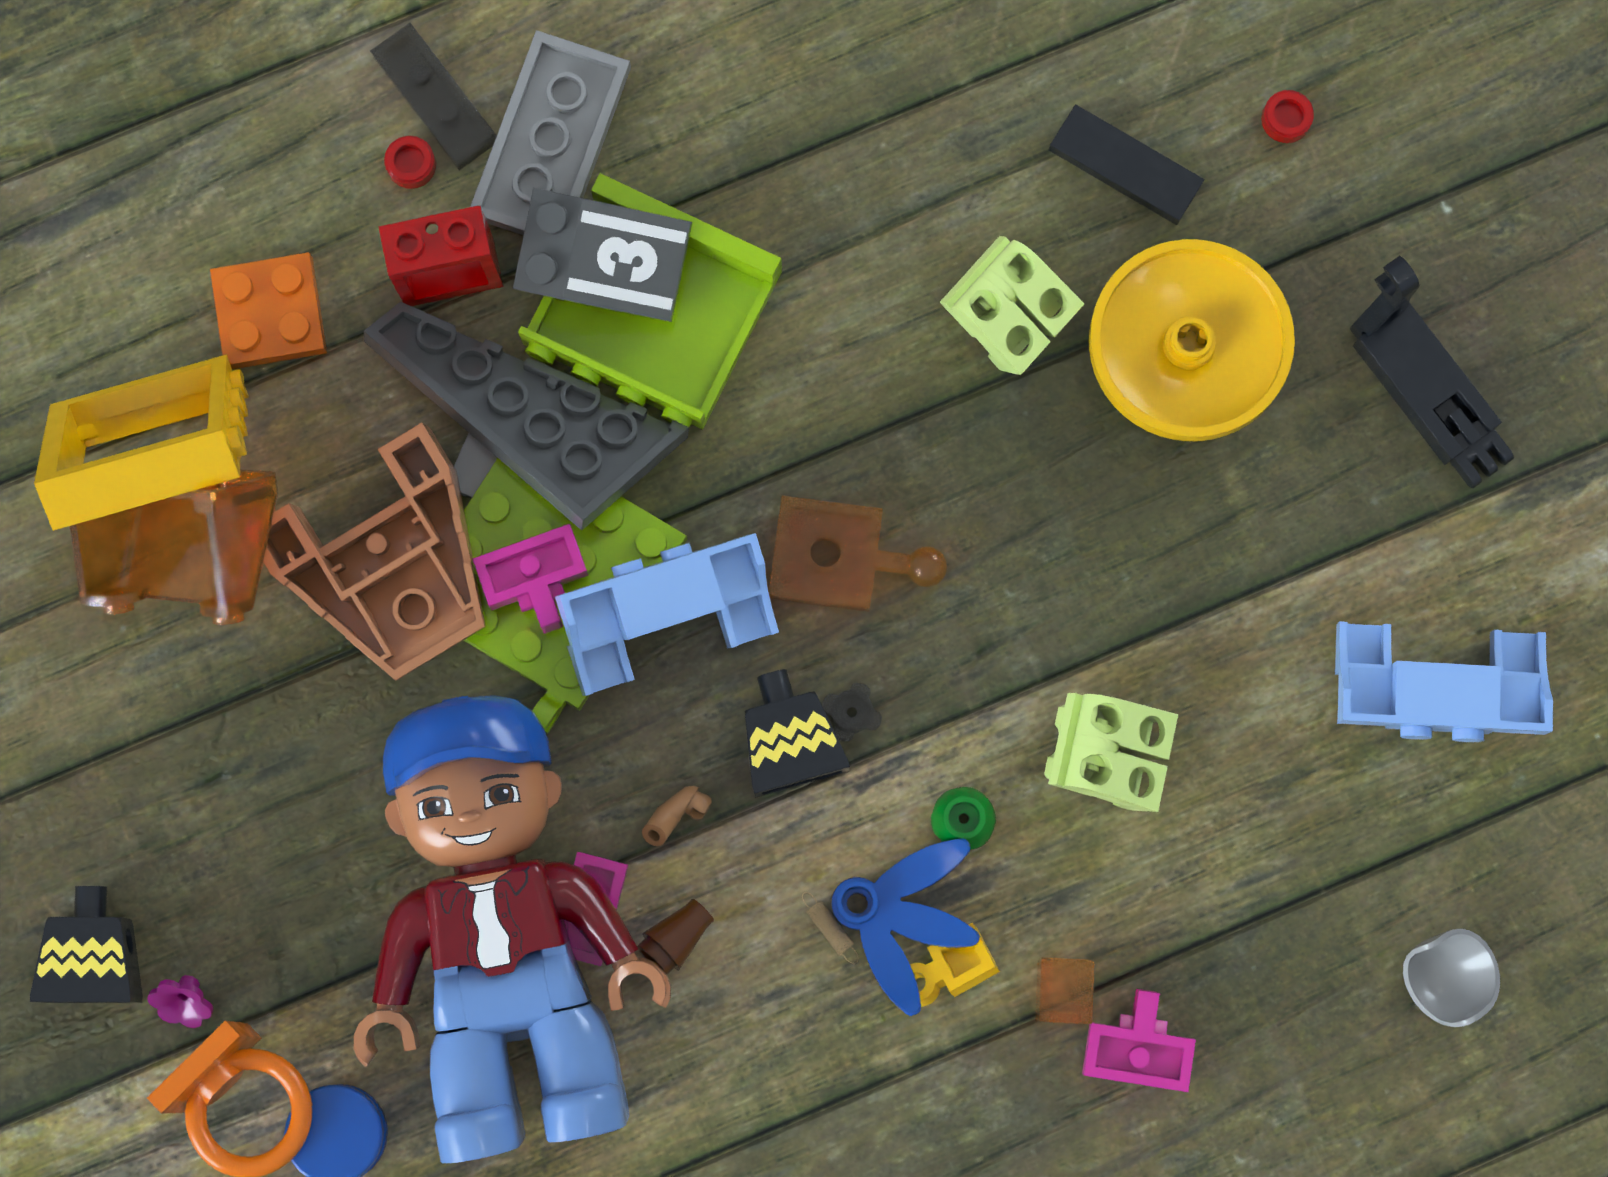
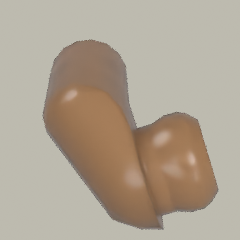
M685 786L656 809L642 829L643 838L653 846L663 845L685 813L694 820H702L712 804L711 797L699 791L700 787Z

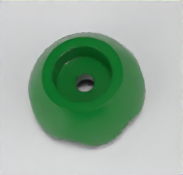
M971 787L953 788L944 792L937 799L931 815L932 830L941 842L964 838L969 842L970 850L978 849L985 845L990 839L996 824V814L990 800L982 792ZM961 814L968 816L969 820L967 823L963 824L959 821Z

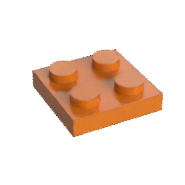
M309 252L210 269L222 355L227 354L232 369L327 353L313 257Z

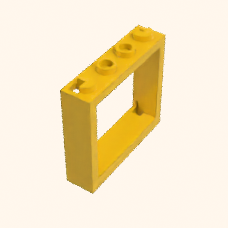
M226 354L50 404L34 485L52 530L240 478L241 456L247 455L243 437L248 436L244 418L248 417L245 399L249 398L241 369L232 371ZM208 413L207 429L84 463L87 447Z

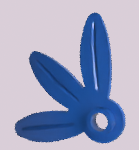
M964 838L939 842L914 852L892 866L875 883L862 877L849 878L837 886L832 896L831 905L835 918L849 929L860 930L862 946L875 979L889 999L909 1016L916 1015L921 1010L920 993L913 970L901 947L890 932L894 931L923 944L946 948L971 947L976 945L980 938L979 933L955 916L926 905L901 901V898L930 887L954 870L970 852V844ZM856 894L864 896L868 903L866 910L858 914L851 912L847 906L848 899Z

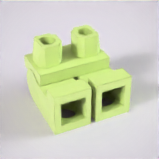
M999 236L940 301L972 337L977 338L990 353L988 355L989 359L999 370L1021 375L1050 343L1045 335L1056 337L1084 305L1080 298L1031 249L1019 241L1012 240L1010 242L1004 236Z
M1067 693L1065 705L1058 707L1055 726L1059 732L1056 749L1047 758L1044 775L1049 779L1048 784L1084 795L1094 796L1112 802L1114 806L1127 810L1158 812L1168 766L1145 759L1169 760L1178 714L1109 696ZM1153 722H1157L1159 726L1158 740L1154 745L1148 746ZM1146 772L1149 778V786L1145 794L1138 797L1142 774Z

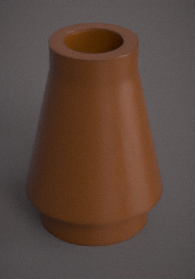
M691 899L684 907L643 932L642 935L645 939L637 946L638 950L644 958L656 962L667 975L673 969L679 971L714 919L705 907L695 899Z

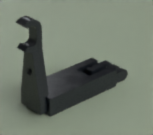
M1398 256L1383 267L1384 273L1374 279L1382 293L1350 327V330L1357 338L1353 347L1444 465L1450 462L1469 487L1475 488L1482 482V479L1472 466L1474 462L1486 476L1490 477L1498 471V467L1488 452L1491 451L1503 465L1512 461L1514 455L1495 430L1502 421L1409 303L1420 284L1408 262L1403 257ZM1459 429L1460 433L1453 437L1452 433Z

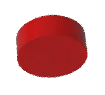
M1283 90L1275 93L1267 101L1262 112V126L1267 135L1273 140L1281 143H1293L1303 138L1308 132L1314 119V110L1309 99L1302 93L1294 90Z
M403 136L393 141L386 150L384 157L385 168L392 181L400 187L415 189L424 186L432 179L436 170V158L430 145L425 140L416 136Z

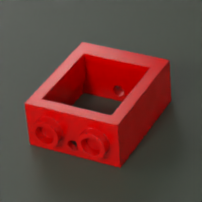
M480 205L378 226L388 276L402 302L409 306L504 287L494 238ZM429 225H437L438 231L435 234L427 233L426 229Z

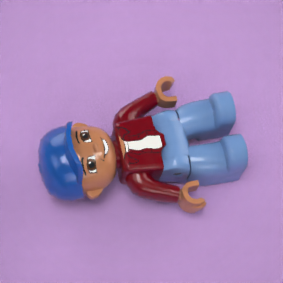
M497 695L456 697L442 700V703L412 712L396 723L386 740L383 755V776L386 793L389 796H396V799L389 802L385 809V817L389 827L395 834L407 837L414 850L427 861L437 866L453 867L455 874L430 881L426 886L412 890L398 901L387 920L372 997V1002L377 1003L375 1011L368 1014L358 1024L354 1033V1051L358 1060L367 1067L378 1052L374 1041V1030L379 1023H389L399 1029L404 1052L416 1050L421 1046L415 1021L403 1010V1005L409 1004L419 967L425 952L430 947L435 977L434 1025L436 1031H439L436 1033L430 1049V1081L437 1116L435 1134L441 1163H457L494 1156L514 1150L524 1141V1123L513 1069L509 1063L507 1042L530 1038L542 1094L541 1114L547 1142H563L592 1137L626 1126L629 1119V1107L614 1036L605 1014L591 1001L592 996L571 949L564 920L571 922L582 933L606 966L611 964L614 970L608 983V998L611 1011L624 1008L622 982L626 976L633 973L645 975L650 979L654 987V994L651 1000L658 1005L666 1008L671 998V983L667 974L656 962L636 956L635 951L638 950L636 943L611 900L594 877L581 867L562 861L546 862L543 859H531L517 862L516 855L530 848L543 831L547 821L548 809L558 803L562 794V782L560 776L554 771L544 770L545 767H549L552 764L550 747L545 730L535 713L517 699Z

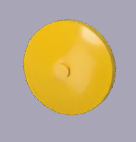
M1182 239L1169 241L1145 249L1130 258L1106 283L1098 298L1090 323L1089 352L1091 364L1096 379L1108 400L1124 417L1150 433L1172 440H1212L1237 432L1252 423L1271 405L1279 394L1291 369L1294 356L1295 336L1292 316L1286 299L1273 278L1257 262L1240 251L1206 240Z

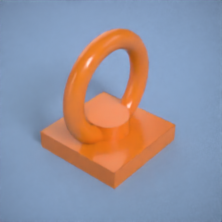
M225 1020L147 1099L161 1114L185 1113L189 1139L198 1155L209 1166L232 1177H261L285 1166L297 1155L304 1145L312 1122L311 1095L304 1078L289 1061L267 1050L252 1049L262 1038L248 1023ZM244 1070H257L271 1075L284 1087L291 1104V1120L286 1134L274 1148L256 1156H239L223 1149L212 1137L207 1124V1106L221 1098L240 1079Z

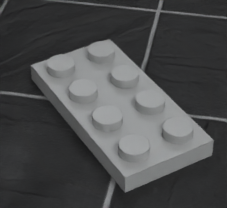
M536 30L470 207L480 205L488 224L524 235L533 188L584 198L631 70L630 61Z

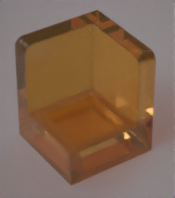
M1044 957L1038 959L1035 1022L1092 1024L1094 962L1092 960Z

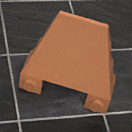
M424 423L418 424L378 449L404 492L405 497L323 546L302 509L290 503L244 530L270 574L308 604V607L320 617L328 621L348 641L395 681L486 627L475 566L472 560V550L457 471L431 428Z

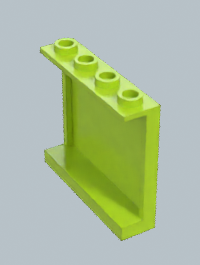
M600 173L591 189L593 201L692 222L672 322L544 296L528 328L521 326L518 331L523 345L527 346L525 352L532 358L547 365H552L554 360H557L572 368L570 372L572 376L597 387L601 381L618 389L615 395L628 404L632 402L643 407L647 403L663 411L661 417L669 423L676 421L687 427L694 425L703 430L782 273V259Z

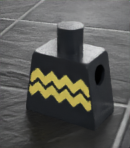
M786 669L769 672L757 677L764 705L745 710L751 779L755 798L849 772L848 759L815 691L794 696Z
M75 886L74 917L47 918L30 992V1002L142 1003L143 994L132 919L123 917H106V886Z

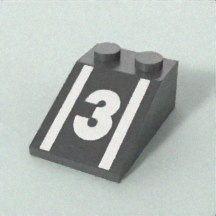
M533 188L513 289L672 322L692 222Z

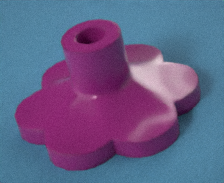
M190 975L182 976L179 982L170 979L160 981L158 987L150 990L147 997L148 1003L158 1009V1016L163 1021L168 1023L180 1022L189 1028L200 1027L203 1019L210 1018L214 1009L213 1005L203 998V992L199 989V981Z

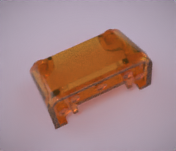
M240 469V478L71 525L70 532L81 605L103 607V613L120 614L134 610V602L144 599L199 603L201 615L212 617L213 624L227 625L243 621L245 619L244 613L251 611L256 601L278 497L276 473L273 471Z

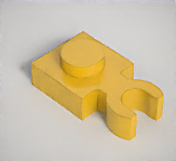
M973 922L968 925L979 933L980 938L976 945L960 948L931 945L927 949L933 959L932 962L926 965L922 963L910 964L915 978H925L926 981L924 988L919 992L921 1007L933 1003L937 999L940 989L944 986H947L949 992L956 997L1000 972L978 928Z

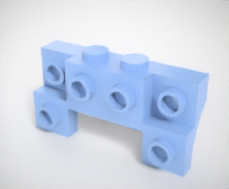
M756 533L692 552L690 543L676 546L660 552L662 562L644 567L641 558L611 567L614 575L612 578L555 596L570 644L567 648L582 695L587 696L594 692L635 680L624 640L636 638L706 614L716 612L727 648H733L767 635L779 633L768 592L765 561Z
M1342 621L1336 624L1335 675H1339L1337 724L1385 726V729H1400V737L1405 739H1431L1432 731L1452 732V740L1459 742L1484 741V734L1492 732L1546 735L1553 731V698L1547 673L1546 632L1530 634L1493 630L1490 632L1489 666L1396 661L1392 664L1391 624L1363 625L1348 624V622Z

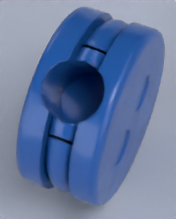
M335 1084L311 1090L312 1122L310 1131L304 1145L291 1162L306 1177H362L378 1163L386 1147L388 1127L382 1108L369 1093L355 1086ZM291 1111L286 1121L284 1135L286 1134L290 1124Z

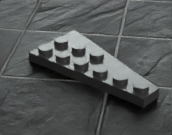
M399 302L364 330V342L580 530L586 528L688 438L689 427L672 421L670 425L647 415L648 409L632 402L628 406L601 395L600 388L529 357L526 361L511 356L503 352V346L487 339L482 343L456 332L455 325L405 303Z

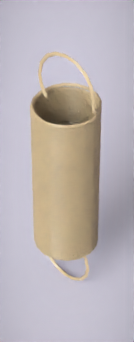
M815 899L816 904L807 910L806 913L839 956L843 955L842 953L854 943L822 901L817 903Z

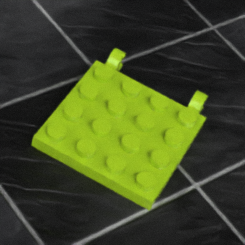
M499 458L496 459L464 509L473 558L570 524L589 576L562 585L565 593L612 578L614 575L611 567L641 558L644 567L662 562L661 551L683 545L687 541V535L622 496L586 528L580 530ZM475 568L486 627L464 641L547 691L532 711L548 734L566 704L580 711L590 696L582 695L567 648L570 644L564 625L562 628L544 634L534 608L522 612L518 601L491 611ZM555 600L554 602H555V604H556L558 613H559V615H560V612H559V609H558V606H557V602H556V600Z

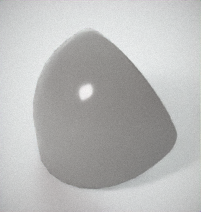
M1452 929L1421 942L1406 956L1403 964V977L1409 995L1423 1013L1442 1025L1450 1027L1469 1025L1487 1014L1498 998L1500 989L1498 963L1488 944L1479 935L1470 930Z

